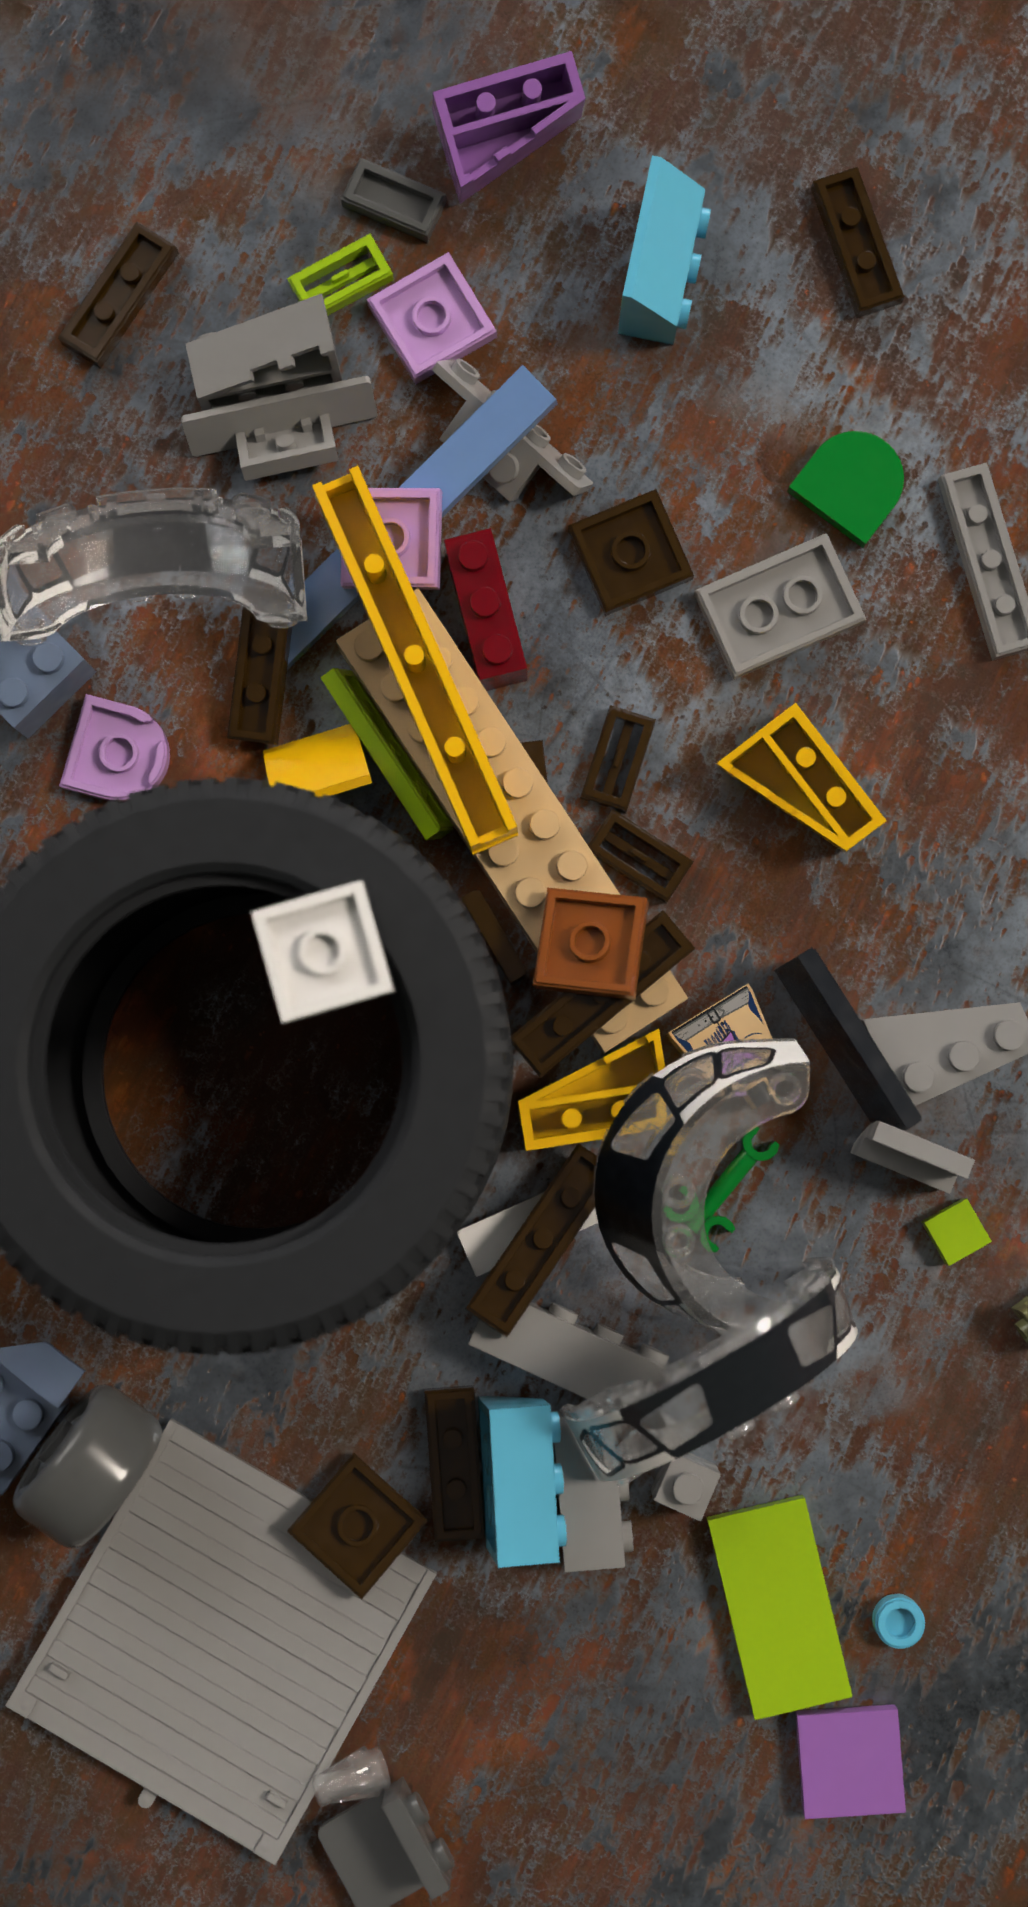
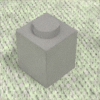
M672 1444L669 1445V1449H675L677 1447ZM688 1453L661 1465L650 1490L654 1501L701 1522L721 1473L716 1464Z

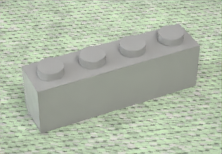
M531 1302L507 1338L478 1319L468 1343L472 1347L612 1411L631 1405L671 1386L676 1375L673 1366L667 1364L670 1356L646 1344H642L639 1351L621 1343L624 1335L600 1323L596 1324L594 1330L576 1323L579 1314L553 1302L549 1309ZM661 1407L641 1419L640 1423L652 1428Z

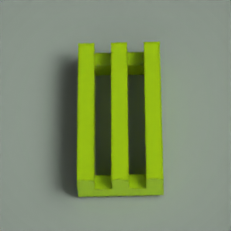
M368 234L288 277L287 280L293 293L297 296L298 302L321 293L325 297L375 269H379L325 298L324 303L327 315L329 316L394 281V276L372 235ZM368 252L370 253L371 257L348 270L345 269L335 274L331 279L307 292L303 288Z

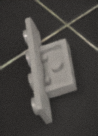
M462 359L437 361L432 368L435 374L466 400L439 438L443 443L496 392V390L490 391L478 380L480 377L478 371ZM538 425L483 477L509 502L517 500L540 467L574 496L587 492L593 485V482L584 475L586 473L584 465L572 455L567 453L562 455L549 443L551 440L549 434Z
M362 376L186 414L181 417L193 456L197 457L238 448L244 480L248 481L339 461L332 427L377 417L378 413L370 377Z

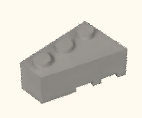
M322 293L224 330L203 334L196 340L185 343L196 396L202 411L342 381Z
M1020 1002L861 1020L915 1106L1028 1054V1018Z

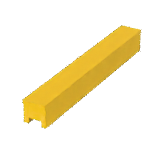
M359 466L349 469L350 474L324 485L322 482L312 485L315 497L474 856L519 836L518 826Z

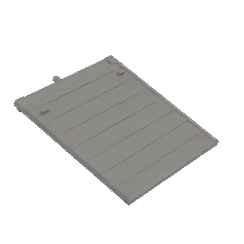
M171 1418L162 1433L160 1443L150 1464L116 1512L5 1706L143 1786L144 1789L138 1798V1803L142 1808H149L158 1795L250 1849L261 1858L276 1865L437 1572L401 1552L361 1600L287 1532L290 1526L313 1501L312 1499Z

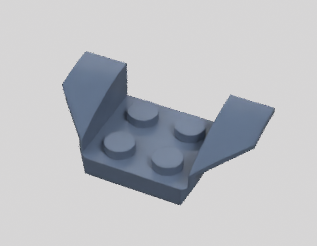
M49 1342L28 1343L0 1348V1497L10 1488L64 1412L70 1401L67 1396L85 1372L83 1368Z

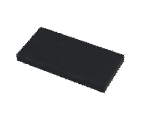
M811 947L775 969L774 971L869 1121L871 1123L881 1121L903 1131L922 1121L921 1114L816 949Z

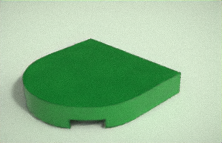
M862 431L843 432L831 437L818 448L790 484L787 492L860 547L864 548L897 504L903 490L904 471L897 453L882 438Z

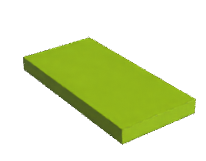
M803 1494L706 1517L754 1719L759 1720L853 1697Z

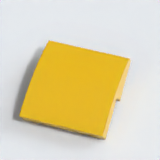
M351 724L263 750L267 778L271 786H274L275 782H280L313 791L315 796L322 797L323 795L332 796L372 783L362 742Z

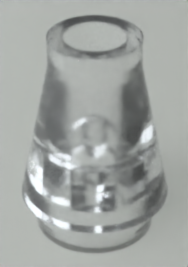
M362 1746L322 1773L311 1777L314 1793L320 1807L332 1803L380 1797V1791L390 1787L388 1768L378 1746L371 1749Z

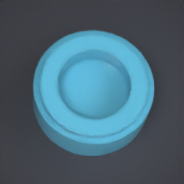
M903 1594L887 1595L876 1604L873 1610V1627L880 1639L888 1646L896 1649L908 1648L916 1644L922 1637L925 1630L924 1614L910 1597Z

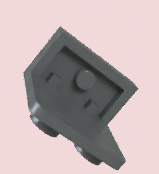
M404 1777L323 1822L319 1828L318 1838L355 1907H390L423 1887L427 1890L431 1900L450 1890L452 1868L455 1867L453 1856L442 1837L436 1838L428 1823L430 1816L424 1801L418 1792H411Z

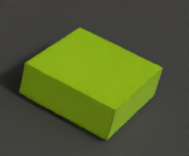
M962 1198L921 1221L947 1266L954 1264L992 1242L967 1198Z

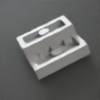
M881 1121L871 1123L860 1134L850 1151L854 1155L949 1194L952 1191L957 1176L968 1179L975 1162L974 1159Z

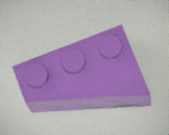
M572 51L433 92L432 112L460 204L581 118L585 95Z

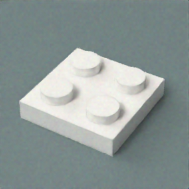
M362 880L251 912L282 1023L292 1022L395 992Z

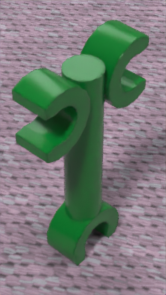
M756 1125L748 1127L743 1132L741 1137L742 1150L699 1202L693 1189L687 1185L680 1184L677 1189L685 1194L688 1199L686 1209L677 1212L665 1203L661 1207L663 1213L671 1220L683 1221L698 1234L701 1245L708 1251L716 1253L719 1250L717 1245L711 1242L708 1237V1232L712 1226L722 1225L731 1233L735 1230L733 1223L728 1218L714 1215L715 1212L757 1161L769 1160L778 1152L779 1144L776 1141H772L761 1152L756 1151L752 1147V1138L760 1129Z

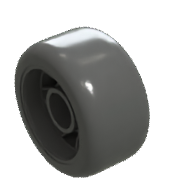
M106 1384L95 1386L63 1418L30 1463L13 1496V1506L16 1512L29 1524L64 1547L76 1548L84 1545L116 1513L147 1469L162 1437L159 1421L149 1411L119 1389Z

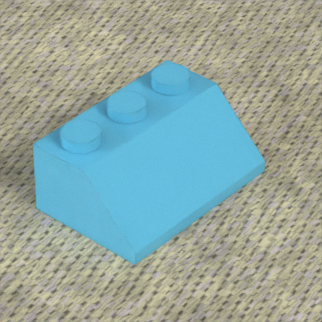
M652 155L622 295L618 334L673 345L677 328L685 330L687 328L692 300L683 298L686 282L696 284L702 255L693 253L696 237L702 239L706 237L711 209L702 208L706 189L668 161L658 156Z
M479 1396L478 1410L486 1548L498 1568L560 1563L559 1547L567 1545V1530L564 1515H557L556 1495L563 1494L564 1492L561 1463H554L553 1443H559L561 1440L558 1411L551 1412V1405L543 1398Z

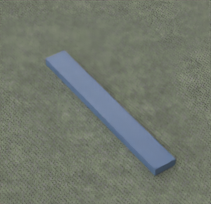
M522 365L399 488H440L443 492V518L558 404L556 398ZM338 548L305 580L307 616L303 607L295 600L287 670L360 599L356 589H344L341 587V554ZM304 582L297 588L301 596H303Z

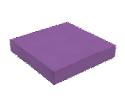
M895 1704L795 1711L802 1811L805 1819L906 1813L898 1709Z

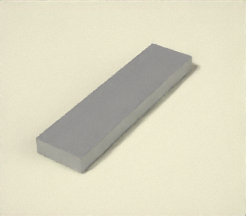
M983 463L943 474L938 479L939 487L991 659L993 661L1028 651V596L988 464Z

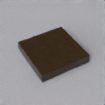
M657 489L568 525L570 537L605 616L687 583L694 578L692 569Z
M353 1453L290 1526L287 1532L362 1600L427 1523L428 1519Z

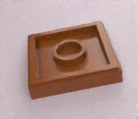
M547 887L533 980L534 988L635 1000L648 911V899L645 897Z

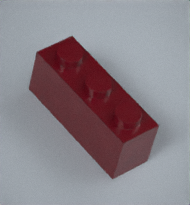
M491 528L445 539L446 559L476 676L486 691L527 681V665Z

